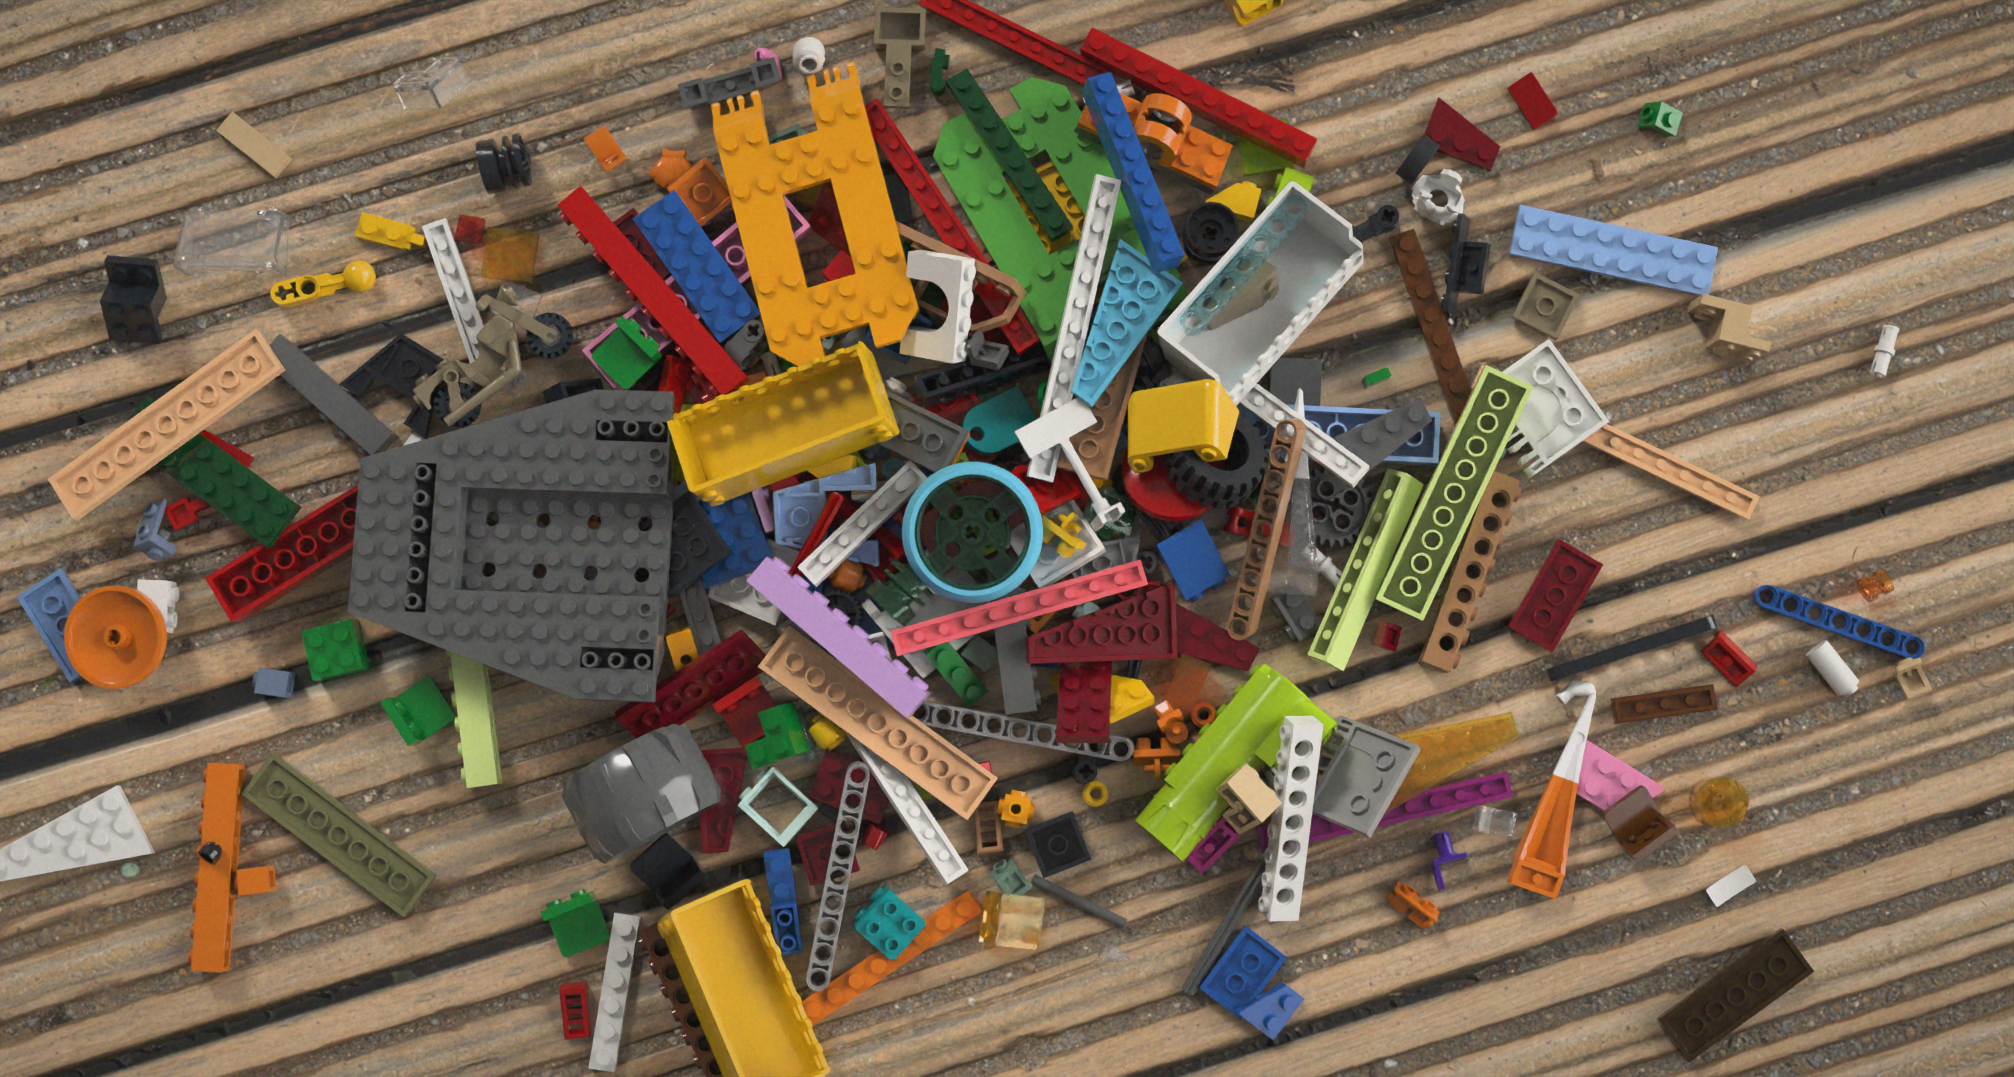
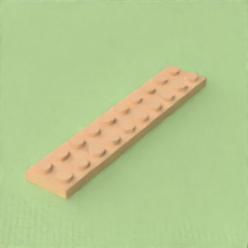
M255 329L55 473L48 481L72 519L78 521L285 371V368L261 332Z
M788 625L758 666L767 675L965 820L969 819L998 779L914 716L910 718L904 717L851 670L790 625Z

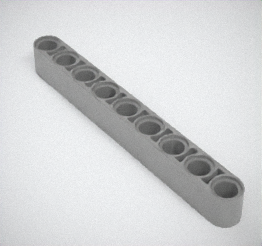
M925 700L921 704L926 710L924 718L916 717L915 713L912 715L927 726L1110 760L1124 761L1130 758L1134 752L1133 742L1124 736L1109 734V743H1103L1100 751H1094L1090 747V743H1077L1075 746H1068L1066 743H1056L1057 724L934 701ZM942 709L948 710L951 714V719L948 723H943L939 718V713ZM967 714H972L976 718V724L973 728L967 727L964 723V718ZM992 718H996L1001 722V730L997 733L990 730L989 722ZM1017 723H1022L1026 726L1027 732L1024 737H1019L1015 734L1014 727ZM1042 728H1048L1051 731L1052 738L1049 742L1040 739L1039 732ZM1117 742L1127 744L1128 753L1125 756H1120L1116 753L1115 745Z
M861 761L851 763L846 771L807 970L806 982L808 987L814 991L824 990L830 982L869 783V768ZM853 769H862L866 774L865 777L860 781L854 780L850 775ZM850 794H856L860 797V803L851 806L846 802V797ZM850 819L856 826L851 831H845L841 827V822ZM839 845H847L850 848V853L847 856H840L836 853V848ZM835 870H841L844 872L845 878L840 882L834 881L831 878V873ZM831 895H835L841 902L838 906L831 907L826 903V899ZM825 921H831L835 924V929L831 932H826L821 928V924ZM821 946L829 948L830 954L826 957H821L816 953V950ZM814 972H822L826 978L822 982H815L811 975Z

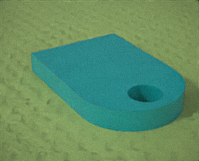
M1016 386L972 408L964 417L961 427L969 433L971 430H977L982 434L981 441H975L969 436L966 446L979 455L992 456L1020 443L1014 432L1037 420L1019 387Z

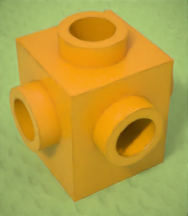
M1012 790L1011 795L1006 794L1005 799H999L997 813L1002 814L1001 820H1006V826L1020 828L1021 823L1027 824V819H1033L1035 804H1030L1031 798H1026L1027 792ZM1012 805H1020L1021 812L1013 814L1011 811Z

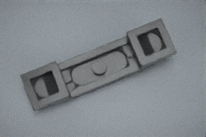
M772 57L750 64L751 67L705 80L701 77L677 84L684 109L710 106V104L716 102L723 103L729 98L734 100L739 95L745 97L750 95L752 91H762L780 83L781 80L775 58Z

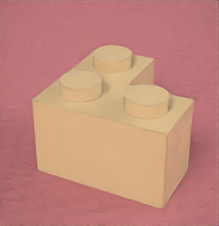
M1247 763L1236 769L1216 789L1231 806L1222 816L1239 835L1261 824L1281 804L1276 793L1265 785L1259 778L1257 771Z

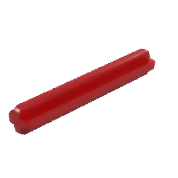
M833 491L827 499L789 571L792 576L797 574L803 577L804 574L798 569V566L819 547L844 500L841 494Z

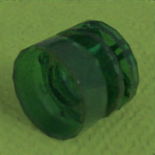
M894 559L891 565L898 573L894 575L886 568L884 573L890 582L885 584L881 580L876 579L865 592L903 627H906L916 616L914 610L910 607L911 603L914 602L924 608L926 604L918 596L922 593L931 600L935 595L918 578L910 566Z

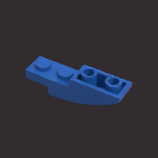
M790 848L764 851L775 943L781 950V956L803 953L801 922Z

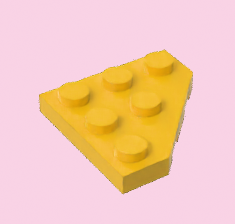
M1060 672L1049 677L1050 684L1057 694H1059ZM1112 675L1110 724L1155 704L1154 696L1142 680Z

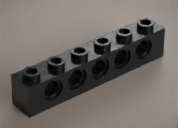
M1041 342L1020 356L1011 345L1008 346L1009 354L999 370L971 365L970 359H967L963 362L916 375L912 388L920 407L927 409L1049 370L1052 365Z

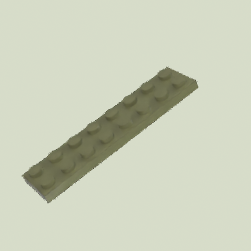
M272 752L241 793L245 798L403 918L409 914L437 877L434 872L275 752Z

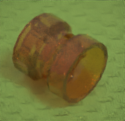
M1883 569L1873 572L1871 577H1863L1857 580V586L1861 595L1869 603L1878 599V596L1881 594L1886 595L1894 591L1892 580Z

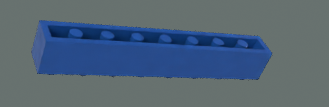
M1109 72L1087 78L1082 89V95L1116 179L1121 180L1120 190L1153 273L1176 268L1185 254L1112 73Z

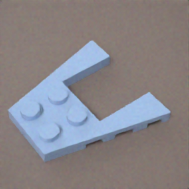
M876 463L863 465L774 491L776 543L799 549L802 548L826 503V491L877 489ZM828 530L820 545L828 538ZM879 539L866 540L847 560L879 566Z

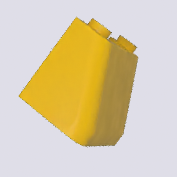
M1211 379L1133 392L1128 402V463L1135 473L1147 472L1154 465L1152 456L1193 449L1204 461L1227 459L1239 410L1223 386Z

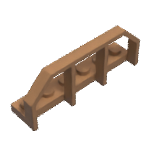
M896 221L901 243L906 242L910 244V248L914 251L926 250L972 258ZM976 259L974 264L976 275L973 279L972 292L978 282L984 285L991 283L1002 294L1009 296L1012 293L1014 296L1003 315L971 325L968 332L972 334L976 330L985 332L1008 324L1027 293L1016 278ZM919 280L914 288L919 308L946 320L948 313L920 300L930 281Z

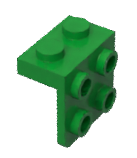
M621 316L615 322L618 328L592 353V359L622 389L629 390L662 355L657 350L660 345L650 335L645 338L639 332L642 327L632 317L627 321Z
M585 889L570 894V900L563 903L561 899L554 900L546 904L547 909L541 911L543 920H549L560 952L564 957H569L610 939L611 934L594 891L586 893Z

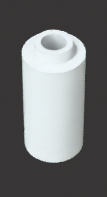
M1827 640L1822 641L1807 652L1806 657L1838 696L1844 694L1845 697H1848L1858 689L1856 686L1859 683L1858 678Z

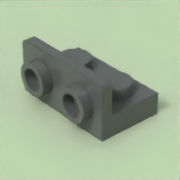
M1297 583L1270 599L1272 602L1270 608L1277 619L1281 617L1286 626L1283 629L1290 640L1295 639L1298 643L1319 629L1321 621Z

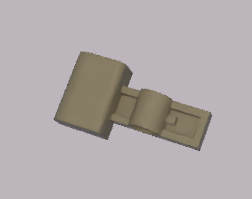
M875 7L874 47L875 49H886L884 108L909 109L912 50L925 51L926 9Z

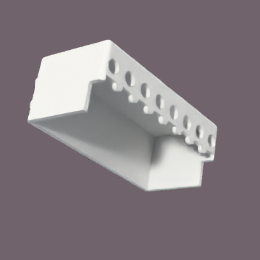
M1293 181L1289 182L1159 327L1157 334L1165 359L1193 381L1211 379L1219 382L1237 406L1363 264V244L1353 237L1352 224L1299 184ZM1251 251L1276 267L1279 291L1272 301L1268 300L1264 306L1212 331L1207 328L1203 309Z

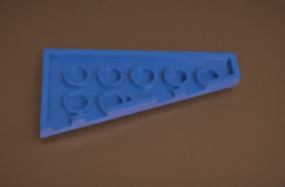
M752 492L725 501L718 506H710V504L702 500L703 509L733 551V554L703 575V590L711 589L754 572L766 557L774 559Z

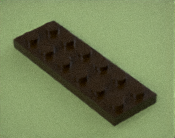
M1780 928L1656 1019L1686 1061L1691 1062L1815 971L1785 930Z

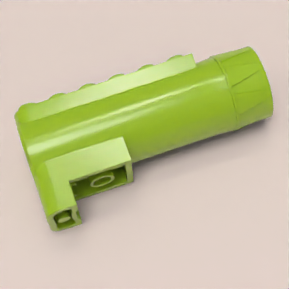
M1266 663L1262 666L1257 664L1248 675L1250 677L1249 681L1245 685L1241 683L1234 690L1232 701L1228 705L1224 703L1215 713L1217 717L1211 725L1209 723L1204 725L1198 733L1200 738L1195 744L1189 743L1181 753L1183 758L1178 764L1173 762L1164 773L1166 775L1164 779L1166 784L1154 794L1151 802L1134 820L1150 836L1182 862L1198 843L1205 839L1211 828L1230 807L1216 789L1236 769L1247 763L1257 773L1265 767L1273 774L1278 768L1276 756L1281 746L1280 727L1283 725L1284 716H1314L1323 724L1321 748L1338 728V723L1314 704L1292 682Z

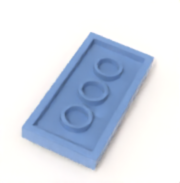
M58 569L16 597L69 682H75L82 676L78 674L68 659L64 644V630L69 613L81 597L64 569Z

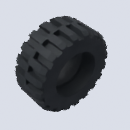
M1238 415L1228 451V456L1235 467V470L1224 471L1211 466L1201 459L1194 449L1164 454L1166 457L1164 461L1165 468L1170 470L1168 473L1170 481L1176 483L1175 488L1180 493H1185L1188 500L1200 502L1199 505L1206 508L1209 505H1212L1213 509H1222L1224 505L1226 508L1236 506L1237 503L1244 502L1255 490L1268 468L1269 453L1265 451L1267 444L1264 438L1261 439L1262 433L1258 427L1254 428L1249 418L1246 417L1244 419Z

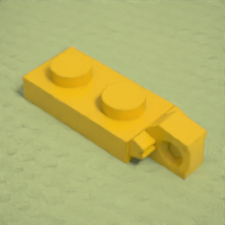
M361 212L354 235L359 239L404 251L405 249L410 250L411 245L425 248L427 244L425 236L415 233V227Z

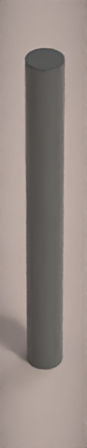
M1034 874L1031 880V884L1122 929L1127 922L1126 918Z

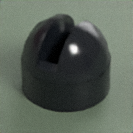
M208 842L203 845L198 854L206 862L215 865L222 855V848L219 844L216 845L215 842Z

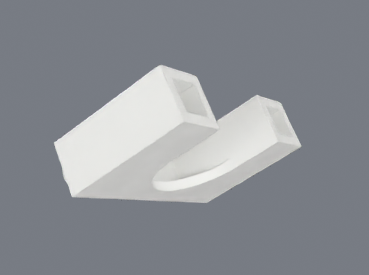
M926 250L908 251L906 277L937 284L947 297L949 311L945 323L938 330L919 326L908 327L906 335L900 342L899 354L952 364L966 361L968 354V331L971 327L970 307L973 303L972 286L976 275L974 258Z

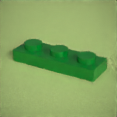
M949 642L926 648L923 651L969 708L989 692Z

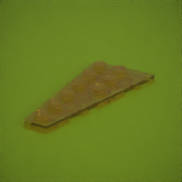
M1512 712L1393 735L1417 744L1421 751L1384 815L1517 739L1518 734Z

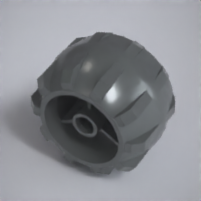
M671 724L636 738L588 764L568 778L561 796L593 857L606 864L659 838L662 834L674 830L711 809L720 802L721 788L689 728Z

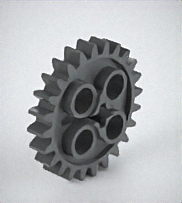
M1322 467L1321 473L1317 468L1312 471L1313 477L1309 475V479H1304L1306 483L1300 481L1297 484L1301 491L1293 492V495L1298 500L1291 502V505L1297 507L1298 510L1291 514L1300 518L1295 523V526L1303 524L1304 528L1300 533L1309 532L1308 541L1318 538V546H1321L1325 541L1328 548L1333 547L1334 541L1338 548L1343 546L1344 541L1349 545L1353 543L1352 536L1358 539L1359 530L1361 531L1368 516L1367 513L1371 509L1367 503L1374 499L1365 495L1369 492L1370 488L1362 489L1361 485L1364 483V479H1361L1352 488L1348 487L1344 481L1325 467ZM1321 484L1329 488V496H1324L1320 493L1319 488ZM1344 493H1348L1352 496V505H1348L1344 502ZM1312 498H1315L1316 500L1322 503L1313 502ZM1331 502H1334L1333 506L1337 508L1333 512L1331 511V506L1327 505ZM1313 508L1321 511V520L1314 519L1312 516ZM1344 510H1346V511H1347V510L1352 511V512H1353V516H1351L1349 513L1345 512ZM1336 517L1344 519V529H1340L1336 525Z

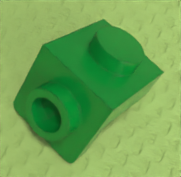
M1662 101L1645 103L1640 113L1638 126L1641 128H1653L1668 137H1674L1677 134L1683 113Z

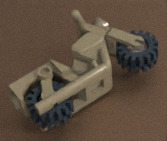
M501 285L497 300L488 295H483L476 303L477 310L482 313H486L491 307L492 310L499 314L493 315L477 334L479 355L475 362L465 364L456 359L449 361L448 358L444 359L435 366L437 372L430 377L426 373L414 382L417 387L413 389L416 394L413 396V399L421 409L426 407L428 410H431L433 408L431 403L432 394L436 387L442 381H445L447 384L437 392L434 400V410L437 417L449 427H466L472 424L480 415L484 401L518 377L522 372V361L513 322L527 329V341L530 348L537 355L544 358L560 357L571 347L573 331L569 322L557 313L547 312L535 318L528 316L513 307L518 306L516 300L519 297L511 286L505 288ZM461 374L484 388L477 393V390L469 384L460 382Z

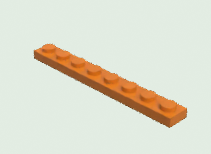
M969 890L925 918V927L895 960H890L880 950H877L831 981L824 990L816 991L804 999L802 1006L812 1026L980 914L982 910Z

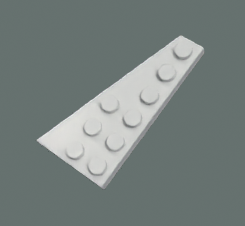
M117 785L1 848L0 882L155 853L124 791L120 785Z

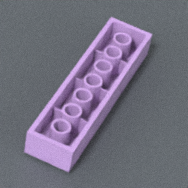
M766 557L746 581L904 717L910 718L930 695L926 690L929 686L918 676L911 678L907 674L909 669L898 659L891 661L887 657L889 652L878 642L870 643L867 640L870 635L856 625L854 627L849 625L847 621L850 618L841 610L829 608L827 605L830 601L817 591L812 593L807 588L810 584L797 574L792 576L788 572L790 567L780 558L775 557L771 559Z

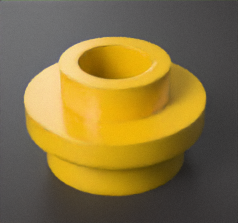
M1092 781L1085 785L1082 796L1088 805L1098 807L1106 802L1108 790L1103 783ZM1092 789L1100 791V796L1097 799H1093L1090 796Z

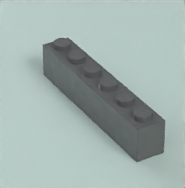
M279 334L269 345L285 368V371L280 374L284 378L282 383L292 392L297 389L303 395L300 399L310 408L316 406L321 411L319 416L329 425L334 422L340 428L337 432L347 441L353 439L358 443L359 446L356 449L365 457L386 451L398 438L392 430L285 336Z
M1016 556L985 560L988 587L1003 581L1017 569L1021 562H1017ZM1019 585L1008 594L990 600V602L1025 593V587L1020 588ZM1030 619L994 629L1005 715L1037 711L1036 706L1041 705L1039 690H1034L1033 680L1037 679L1036 665L1026 663V629L1030 628Z

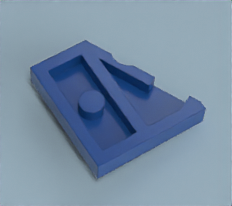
M1281 982L1272 987L1269 992L1256 996V1001L1245 1007L1239 1006L1235 1011L1274 1040L1304 998L1284 982Z

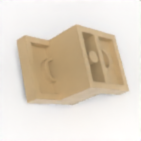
M1702 294L1690 302L1688 313L1695 314L1694 317L1700 320H1710L1712 318L1705 348L1713 349L1712 352L1714 354L1727 356L1729 353L1737 355V359L1741 361L1752 362L1770 350V341L1746 336L1753 306L1707 294Z

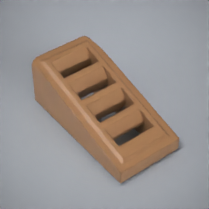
M998 801L982 802L974 811L979 858L1004 855L1000 814L997 813ZM994 811V815L980 817L979 812ZM995 821V825L981 827L980 824ZM996 832V836L982 837V833ZM997 843V846L983 848V844Z

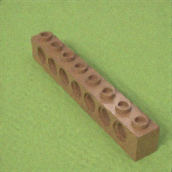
M1497 471L1493 472L1465 531L1419 657V663L1446 673L1451 672L1452 668H1457L1461 655L1458 654L1460 645H1465L1470 631L1466 629L1469 621H1474L1478 607L1475 604L1478 597L1482 598L1486 590L1487 583L1484 582L1486 574H1490L1494 568L1496 560L1492 557L1495 549L1499 550L1503 543L1504 536L1501 533L1504 525L1508 526L1511 521L1513 512L1510 511L1512 503H1516L1522 489L1518 486L1521 480ZM1493 495L1502 497V507L1499 508L1493 505ZM1485 518H1489L1494 522L1495 527L1493 531H1487L1484 528L1483 521ZM1476 542H1481L1485 545L1486 552L1484 555L1476 553L1474 549ZM1471 565L1476 568L1477 577L1475 579H1471L1466 575L1467 566ZM1459 589H1463L1468 593L1469 599L1466 603L1458 600L1457 592ZM1451 613L1457 614L1460 618V623L1457 627L1451 626L1448 621ZM1442 637H1447L1451 641V648L1448 651L1440 647L1439 642Z

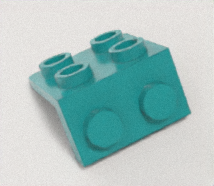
M885 884L883 888L878 887L871 894V901L865 907L861 906L854 913L852 924L861 935L890 960H895L925 927L926 923L921 916L896 895L892 888Z

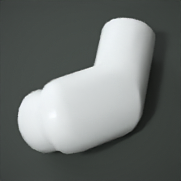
M1572 681L1556 697L1565 705L1575 695L1583 696L1588 700L1590 694L1594 693L1596 695L1594 685L1588 681Z

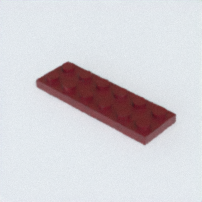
M741 629L656 685L655 703L629 702L615 711L616 719L635 738L671 724L682 725L762 673L763 671L758 666L766 654Z

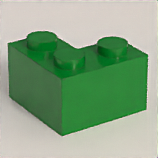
M794 702L778 705L759 712L758 715L766 738L745 745L753 770L810 751Z

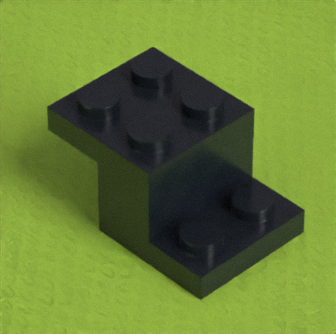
M107 255L104 263L109 282L100 299V304L109 340L160 344L162 333L158 317L167 297L158 259Z

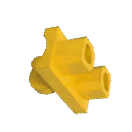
M1072 512L1066 516L1060 513L1057 519L1062 524L1052 517L1047 518L1043 515V542L1050 545L1056 535L1059 536L1062 541L1055 550L1065 558H1070L1077 549L1083 550L1087 543L1070 531L1072 529L1074 532L1079 533L1082 528L1076 524L1078 520L1077 514Z

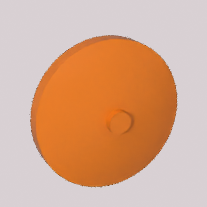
M104 586L90 591L74 605L65 624L64 644L71 665L85 680L102 688H127L141 683L157 669L165 653L167 631L159 608L147 595L127 586Z

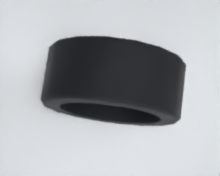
M1424 134L1398 168L1396 174L1412 185L1440 145Z

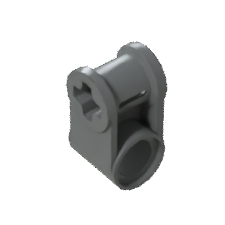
M758 320L748 321L724 346L723 350L741 370L750 367L763 350L769 346L764 325Z

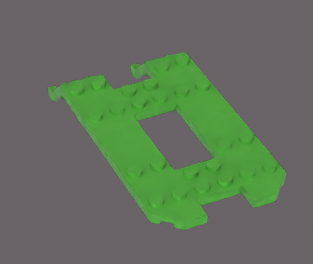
M1031 77L1009 89L1020 110L1003 118L1002 121L1029 161L1045 153L1047 154L1085 218L1094 176L1099 174L1114 179L1116 177L1102 145L1074 132L1082 112L1066 86ZM963 113L943 124L933 154L934 161L997 269L1016 278L1027 292L1019 306L1040 339L1052 365L1080 239L1049 255L1003 176L1006 173L980 134L975 130L966 113ZM1120 189L1097 288L1106 284L1120 239L1147 257ZM1176 268L1165 270L1183 283ZM1184 284L1165 309L1174 310L1185 300L1188 293ZM1090 323L1087 330L1083 353L1092 328ZM1151 328L1148 331L1153 341L1159 339L1157 334L1158 328Z

